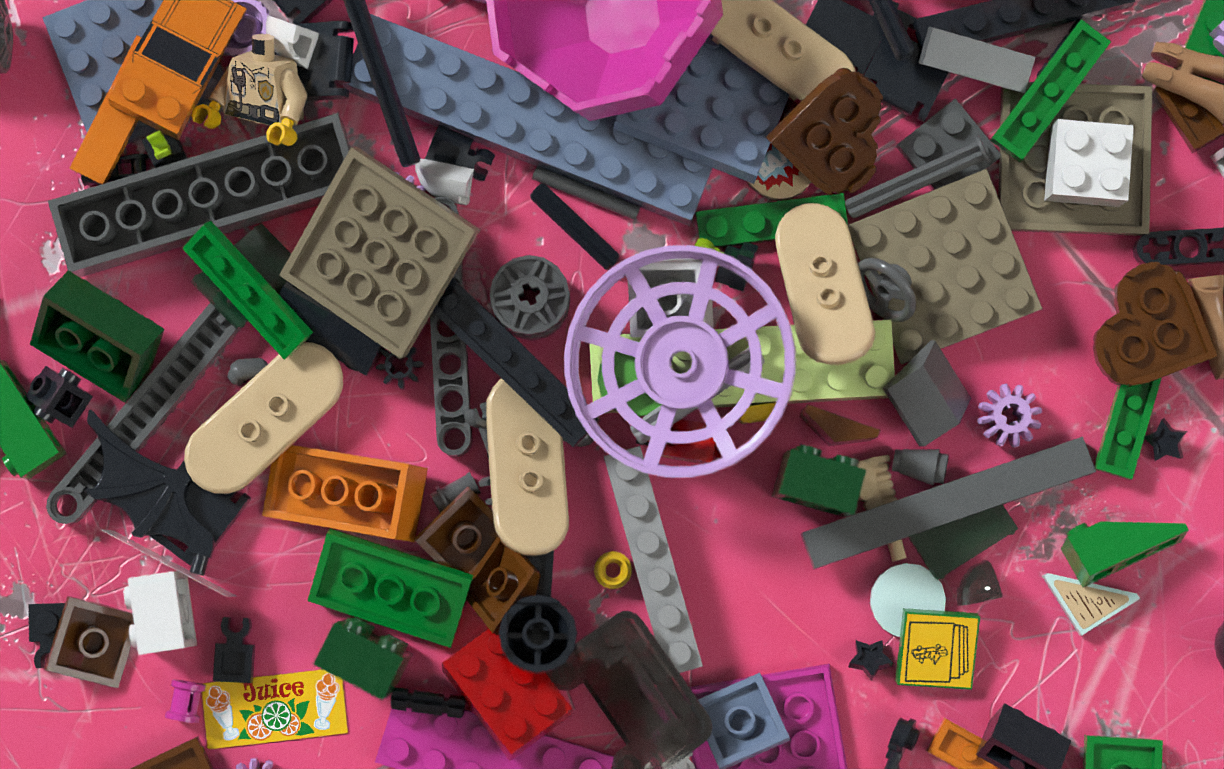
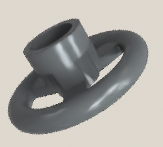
M866 258L860 261L858 266L869 308L880 317L892 322H904L910 319L916 310V297L911 287L912 281L908 272L900 265L889 264L877 258ZM865 275L874 285V290L877 294L876 299L866 285ZM892 298L904 300V309L901 311L889 309V301Z

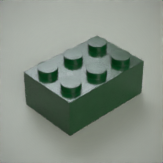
M68 270L43 296L30 345L126 403L149 376L165 329Z
M799 444L796 448L790 449L783 454L771 497L841 517L855 514L866 474V469L858 467L859 460L843 455H836V457L833 456L830 459L820 457L822 450Z
M357 617L334 622L313 665L381 700L389 697L393 689L397 687L413 656V653L406 650L408 643L390 634L380 637L372 633L375 626Z

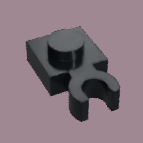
M439 124L425 159L474 169L473 178L485 181L489 171L479 167L477 162H485L491 165L495 154L487 149L476 151L471 149L470 147L474 139Z
M65 603L28 604L29 642H40V649L37 650L34 656L36 668H44V658L46 654L50 653Z
M224 617L221 622V630L227 639L226 643H215L213 681L253 683L255 645L244 644L245 637L249 635L252 628L251 619L243 618V628L237 633L230 628L231 617Z

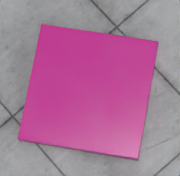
M830 664L761 675L787 730L790 741L726 769H848ZM746 678L680 689L695 769H719L691 702Z

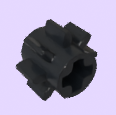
M412 347L406 356L408 360L405 364L409 370L405 374L398 371L395 375L393 374L395 370L392 364L393 360L397 358L402 361L405 357L400 359L387 350H381L382 354L386 357L385 364L377 365L376 369L388 373L383 381L386 385L395 379L398 381L399 388L404 390L405 381L410 378L414 382H419L418 377L414 373L416 368L423 367L424 363L412 359L417 352L415 347Z

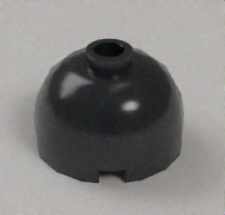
M542 595L524 597L513 605L502 618L499 631L501 649L509 662L523 672L532 674L553 672L564 665L574 651L577 638L575 619L554 598Z

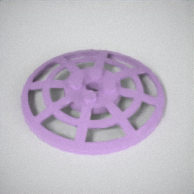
M691 245L663 246L645 250L624 259L607 271L589 289L578 306L568 330L564 351V374L568 395L578 419L590 437L605 452L621 463L647 474L668 478H692L712 474L736 464L754 452L770 436L782 418L792 394L796 373V348L791 325L783 306L771 288L753 270L733 257L713 249ZM668 259L702 260L697 283L672 282L650 288L639 268L650 263ZM717 266L727 268L745 279L761 294L768 305L748 317L745 311L733 299L721 291L712 288ZM626 276L637 297L631 300L619 312L608 333L587 327L586 324L590 314L601 297L616 282ZM674 294L694 295L688 316L667 318L657 299ZM709 299L726 308L738 323L718 334L715 329L703 322ZM644 307L653 326L644 334L640 342L620 337L628 321ZM776 319L780 328L785 351V372L782 383L761 378L762 350L756 330ZM744 337L747 338L751 354L750 374L728 368L729 357L727 347ZM581 341L603 347L602 374L608 395L588 405L582 392L579 377ZM615 352L635 357V369L638 379L621 388L617 385L614 371ZM679 352H687L692 358L690 370L683 374L676 373L672 368V359ZM724 383L745 389L736 406L721 419L711 399L720 391ZM646 392L653 400L662 404L656 425L653 426L640 418L628 406L627 402ZM756 393L777 398L775 407L762 428L746 444L736 449L727 429L734 425L746 412ZM698 407L707 425L703 429L689 432L670 431L677 409ZM616 408L619 414L632 427L651 437L644 459L632 455L617 445L601 429L595 418ZM713 437L722 455V458L694 466H667L659 464L666 442L693 443Z

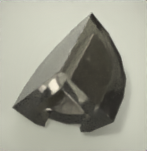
M988 560L972 565L962 577L956 591L957 606L970 605L1003 597L995 571Z

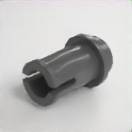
M468 472L465 476L441 489L439 486L435 487L436 491L430 495L441 513L468 486L477 495L481 492L471 473Z

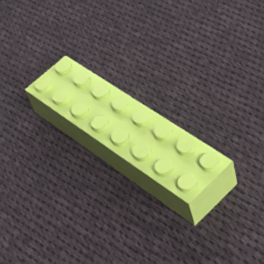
M874 320L875 339L870 350L856 361L837 365L816 363V360L807 356L800 347L795 325H791L796 348V373L788 404L888 398L883 388L895 377L891 320ZM763 326L756 330L764 357L761 378L782 383L785 372V351L779 326ZM726 328V329H715V330L717 331L718 334H720L721 332L727 330L728 328ZM630 334L620 335V337L640 342L642 337H630ZM746 337L727 347L729 360L749 347ZM590 344L592 399L594 402L602 398L597 380L599 366L602 363L603 347ZM679 352L672 359V368L676 373H686L692 366V358L687 352ZM730 386L711 400L715 408L735 407L745 389ZM756 393L750 406L777 402V398ZM611 410V411H609V412H607V413H618V412H616V411H614V410Z

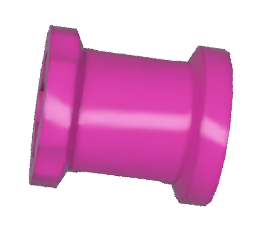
M173 679L171 686L174 687L171 708L169 711H166L165 718L199 723L200 717L196 714L200 693L205 691L206 685Z

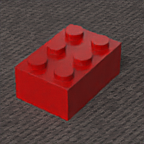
M490 629L484 631L442 662V672L460 696L465 698L466 704L509 761L513 760L571 716L573 708L546 673L532 674L523 672L511 664L501 649L499 634L492 633Z

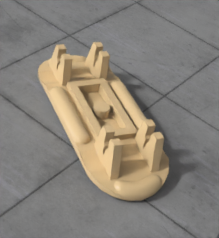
M721 0L723 16L710 33L714 36L712 41L716 44H722L747 65L787 92L792 100L798 98L802 101L819 83L840 68H848L852 72H856L853 63L844 52L829 43L773 0Z
M806 203L794 207L779 222L775 234V243L800 347L807 356L816 360V363L837 365L856 361L864 356L872 347L875 339V328L848 225L841 215L829 206L818 203Z
M304 342L292 356L285 360L278 354L189 438L185 448L184 462L193 482L206 491L215 494H229L243 489L260 475L339 400L343 389V373L340 363L334 354L324 346L311 342Z
M501 378L491 389L486 401L490 484L495 531L501 541L515 552L529 556L548 554L564 541L569 529L563 437Z

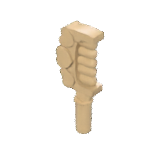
M889 455L859 461L858 467L866 469L859 500L864 502L863 508L866 511L898 500L894 497L896 495V491L892 488L894 483L892 480H889L891 478V473L887 471L889 465L885 463L890 461ZM902 540L888 544L892 562L907 558Z

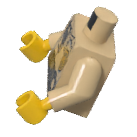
M253 35L252 51L231 59L230 64L208 98L211 101L210 104L196 106L192 111V120L198 124L204 122V126L209 129L217 128L221 123V115L218 111L220 108H224L225 115L270 125L266 133V138L270 143L277 146L280 143L286 146L295 144L297 133L292 127L304 119L303 108L307 100V92L298 76L297 63L291 58L274 55L273 35Z

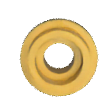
M611 551L604 553L598 558L595 563L594 573L597 581L603 587L618 589L629 581L632 567L625 555ZM610 563H616L620 567V574L615 578H611L606 574V566Z

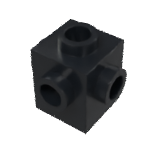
M45 366L42 372L33 379L30 390L25 396L36 405L33 410L35 414L50 423L57 419L73 428L93 398L92 395L78 385L82 380L81 378L63 367L58 373L48 366Z

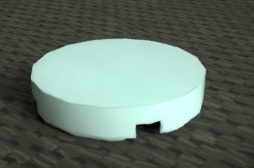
M903 563L892 566L878 576L871 588L870 607L874 618L883 630L896 637H900L903 608L945 611L946 596L942 583L932 571L921 565Z

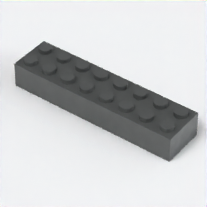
M338 113L293 126L292 129L297 133V141L291 146H286L282 143L278 146L274 145L264 135L49 200L48 204L67 269L79 277H84L185 246L202 225L209 221H212L225 234L318 206L350 150L343 121Z

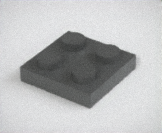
M956 98L896 146L911 166L916 169L975 142V136H980L991 162L987 164L983 160L928 185L932 191L987 169L1001 155Z

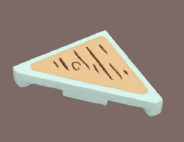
M1050 573L1042 576L1077 633L1081 636L1140 599L1138 594L1093 583L1083 588L1079 580Z

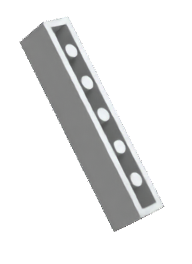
M640 446L626 450L632 455L644 459ZM611 455L604 456V461L665 675L667 677L702 667V661L649 475L621 463Z

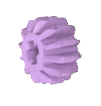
M1008 384L1000 385V396L993 390L988 391L986 395L992 404L981 402L978 406L981 411L988 413V416L977 419L978 424L989 423L991 426L983 435L989 438L997 432V446H1003L1008 437L1010 445L1013 448L1018 447L1020 444L1019 435L1025 441H1031L1033 436L1027 427L1032 429H1039L1041 427L1039 421L1031 419L1032 415L1042 413L1041 407L1030 408L1029 406L1035 400V394L1031 393L1022 399L1023 386L1017 385L1011 395ZM1011 406L1013 408V415L1018 418L1017 421L1010 422L1008 425L1006 424L1007 417L1002 415V411L1010 409Z

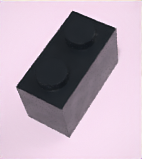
M1004 703L988 722L976 755L1000 769H1061L1071 740L1062 736L1056 730L1030 718L1022 711Z

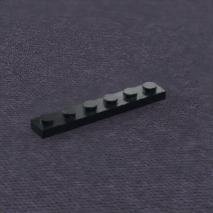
M991 0L915 19L912 25L922 52L929 27L988 43L1073 22L1078 19L1132 7L1135 0Z
M452 278L433 312L560 436L575 448L588 432L575 413L567 387L462 285ZM598 417L595 418L597 423L601 421Z

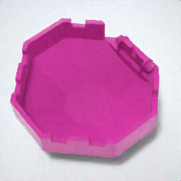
M486 0L493 54L589 121L662 105L723 16L721 0Z

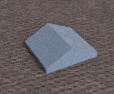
M760 673L691 702L719 769H726L790 741L787 730Z

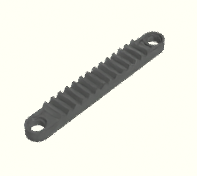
M221 290L107 425L111 431L136 452L145 447L149 438L155 435L159 426L165 423L167 417L175 411L176 406L185 399L186 394L195 387L196 382L204 376L205 371L214 364L215 359L224 352L225 347L233 341L235 335L248 321L241 312L231 313L227 309L226 301L228 298ZM98 437L47 499L46 508L48 514L58 523L73 524L79 522L98 501L85 492L86 489H94L103 471V449ZM67 494L72 495L77 502V509L70 516L62 515L57 508L59 499Z

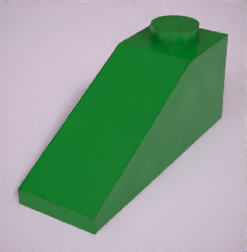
M0 360V447L5 453L2 460L13 476L19 474L21 478L30 479L67 455L46 421L33 412L36 406L25 397L27 392L8 363Z
M1100 521L1090 527L1087 523H1083L1067 533L1068 537L1061 550L1084 588L1180 543L1189 529L1185 523Z

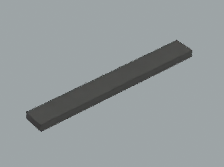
M1080 437L802 532L801 537L813 570L1091 475L1096 470L1084 438Z

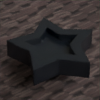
M1165 418L1161 419L1157 431L1145 435L1144 438L1153 446L1154 461L1165 455L1179 459L1183 458L1180 442L1188 431L1175 430Z
M856 640V655L849 662V668L863 670L872 681L878 670L893 666V662L883 653V640L870 645Z

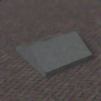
M930 340L883 388L918 445L922 447L960 424L971 400L970 395L934 340Z

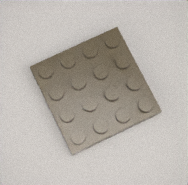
M1028 82L1026 92L1033 84V82ZM1079 84L1021 162H1018L1001 148L999 149L1001 155L999 158L998 198L1012 231L1130 236L1149 235L1152 86ZM1001 87L1000 126L1025 93ZM1057 119L1134 125L1129 198L1126 203L1120 207L1044 201L1050 126Z
M351 147L279 276L402 359L408 355L480 229L360 148Z
M987 169L848 225L851 239L860 261L866 258H877L889 264H897L903 267L911 277V287L916 297V310L913 316L904 322L891 321L893 345L901 364L910 362L930 340L936 341L940 349H943L1043 309ZM868 279V282L876 299L877 294L874 290V285ZM892 298L889 301L888 308L901 311L904 309L905 301Z

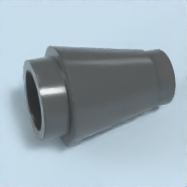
M896 449L892 471L899 472L934 486V483L944 484L949 455L940 453V449Z

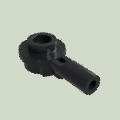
M900 718L897 722L888 745V752L885 757L888 761L884 769H900L899 763L906 749L910 751L914 749L921 730L915 728L916 720L910 718L907 721Z

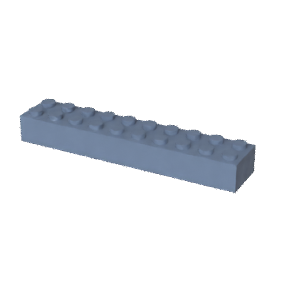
M370 14L406 115L436 127L440 124L474 139L473 141L532 165H538L690 227L712 172V167L613 129L618 115L589 121L517 71ZM357 44L352 58L351 83H343V86L350 93L379 104L359 44Z

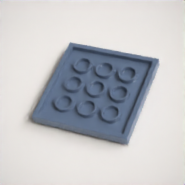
M86 0L42 17L86 132H88L136 35L143 36L163 0ZM220 62L197 106L210 104L211 101L208 98L224 74ZM138 121L127 145L146 138V136L158 130Z
M710 34L662 105L619 114L613 129L754 184L770 145L766 136L778 125L789 94L747 65L722 44H716L712 41L714 36Z

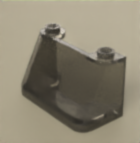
M631 611L617 613L576 641L574 651L566 663L553 672L546 673L557 689L561 691H570L584 683L626 745L614 755L612 769H671L711 736L712 721L708 713L643 620Z

